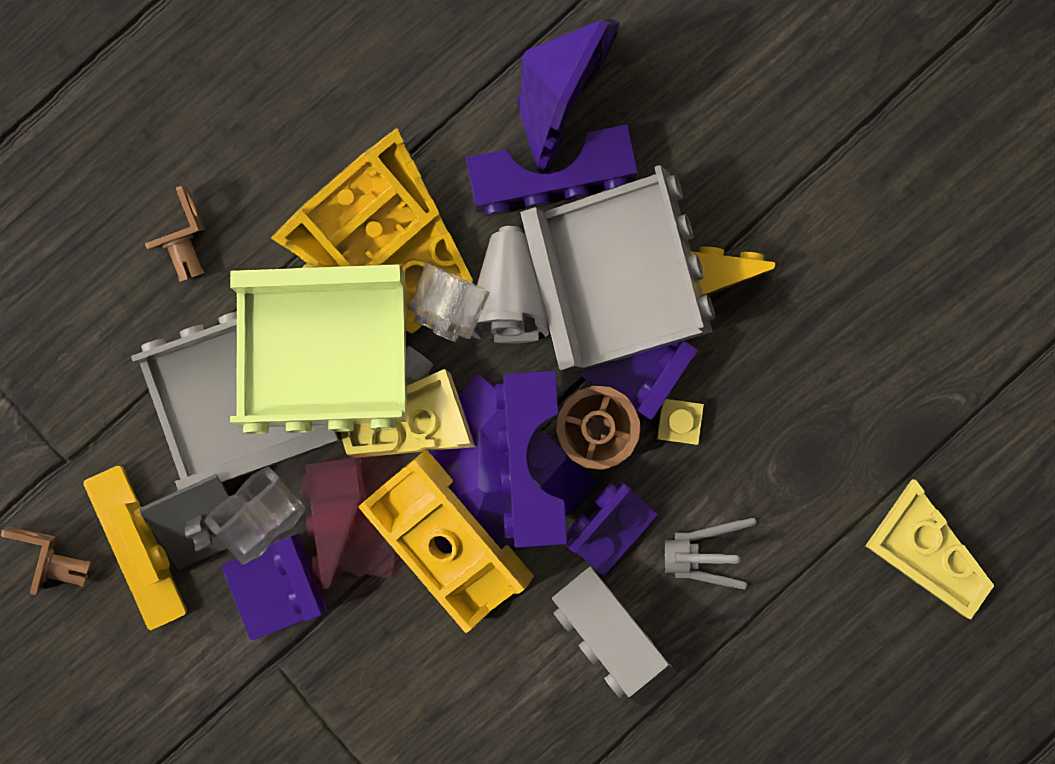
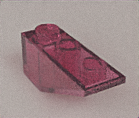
M356 457L305 465L306 474L301 475L304 499L310 498L312 515H307L306 518L307 531L310 540L316 539L318 556H313L312 558L313 573L316 581L321 580L322 589H328L336 585L361 514L358 506L366 500L361 460Z

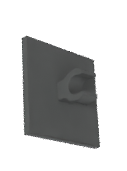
M217 474L140 508V513L178 570L253 537V532Z

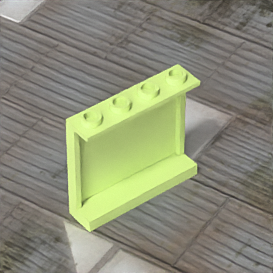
M400 264L231 271L230 288L237 293V416H230V423L243 428L244 434L260 435L268 434L269 427L286 426V432L309 433L311 432V425H328V431L347 432L354 430V424H370L371 430L396 429V423L407 422L405 273Z

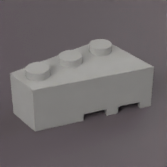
M591 567L587 568L552 597V600L559 607L553 612L568 632L573 628L577 630L584 639L579 644V647L594 665L601 661L610 674L604 679L619 698L626 694L630 699L641 705L678 674Z

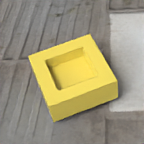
M665 399L660 407L656 439L698 445L704 404Z

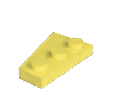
M446 369L407 386V422L396 423V429L371 430L370 424H354L353 431L340 432L346 454L352 458L423 452L426 449L428 451L476 447L451 373Z
M911 480L865 547L965 618L971 620L994 585L965 545L960 543L948 527L947 521L939 510H936L919 483L916 480Z

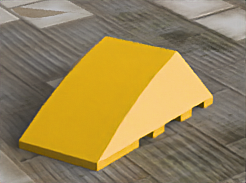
M396 128L361 154L307 201L271 239L299 256L314 268L400 264L405 273L406 331L413 334L466 288L473 279Z

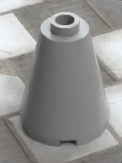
M504 226L499 229V232L492 234L490 237L467 319V332L477 339L482 340L483 333L494 334V342L527 343L539 340V332H542L545 337L549 335L547 316L526 233H523V229L520 227Z

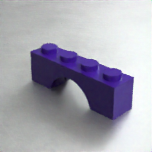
M627 125L588 132L584 147L578 158L564 170L551 174L534 173L522 168L512 159L506 149L466 157L477 212L485 211L486 216L507 213L510 211V205L525 203L526 208L543 206L550 203L549 197L564 194L566 200L582 198L590 194L589 189L605 186L607 191L628 184L629 181L635 180L637 175Z
M555 371L503 374V384H495L496 408L497 410L505 409L506 426L498 427L499 452H508L509 469H501L502 495H511L512 512H504L505 538L514 537L515 548L567 544L564 500L544 492L537 486L528 470L526 458L528 443L534 431L544 421L558 414Z

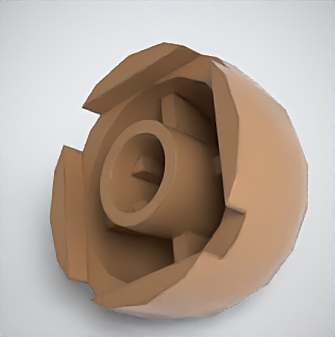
M591 386L577 391L565 401L558 414L556 433L561 448L572 461L586 468L606 469L618 465L631 455L639 440L640 421L635 407L624 394L611 387Z

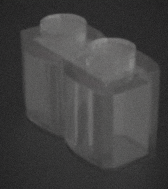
M426 263L407 308L416 313L415 322L433 329V332L441 337L456 342L459 335L468 339L471 338L490 292L450 271Z
M266 466L248 478L236 494L228 497L216 506L204 522L244 565L262 556L275 536L292 529L298 523L306 508L280 477Z

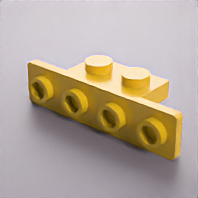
M115 466L85 480L84 487L147 628L153 630L184 616L187 613V609L169 571L170 564L167 554L162 546L157 544L151 531L152 529L140 513L141 506L122 466Z

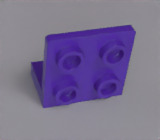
M685 341L677 342L584 370L581 376L594 386L611 387L624 394L635 407L636 413L649 421L653 419L697 352V349Z
M619 482L616 487L608 483L594 499V502L598 505L594 512L588 518L581 514L566 531L570 537L567 541L568 548L574 553L577 552L603 576L658 515L623 482Z
M299 534L275 542L222 565L225 578L251 640L258 639L300 621L311 620L321 616L328 610Z

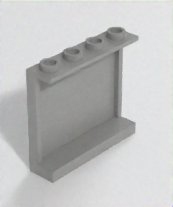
M661 165L654 167L655 175L545 212L536 207L520 212L560 371L574 374L713 332L710 320L715 319L714 308L708 295L703 296L699 280L704 279L703 267L698 255H692L688 240L694 237L692 226L686 214L681 215L677 201L683 199L682 189L677 176H671Z
M237 311L219 317V325L205 329L204 325L201 324L184 329L180 332V339L166 343L165 338L143 344L141 346L143 352L131 356L133 362L140 363L180 477V480L175 481L178 491L214 474L218 475L223 484L342 441L340 432L328 431V425H311V432L288 433L286 432V426L269 427L268 434L252 435L244 434L243 428L230 423V416H237Z

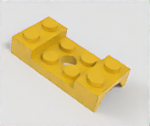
M426 449L369 496L358 508L462 630L467 633L492 609L512 594H519L525 590L534 575L508 544L500 549L449 489L448 486L453 480ZM435 536H442L448 539L452 545V552L444 553L440 551L435 545Z

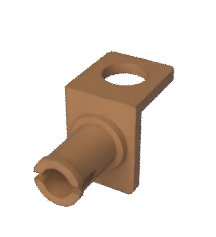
M187 185L176 187V191L190 227L145 243L147 249L161 245L163 248H168L179 276V282L204 273L190 239L194 238V233L205 230Z
M10 526L2 530V537L42 546L30 594L37 595L48 578L77 584L81 587L85 586L91 561L56 555L55 550H53L56 537Z

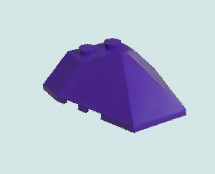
M614 19L599 20L533 47L523 55L521 92L517 99V104L520 105V119L537 172L546 174L563 141L565 122L593 67L601 68L618 35L620 22Z
M477 374L458 395L476 447L429 451V453L453 480L448 486L449 489L500 549L507 544L511 548L514 546V537L505 538L504 512H512L511 495H502L501 469H509L508 452H499L498 427L506 426L505 409L497 410L495 388ZM539 427L534 431L527 447L528 470L540 489L564 500L565 516L575 510L599 482L581 465L572 461L566 452ZM435 536L436 547L444 553H451L452 545L449 540L442 536Z

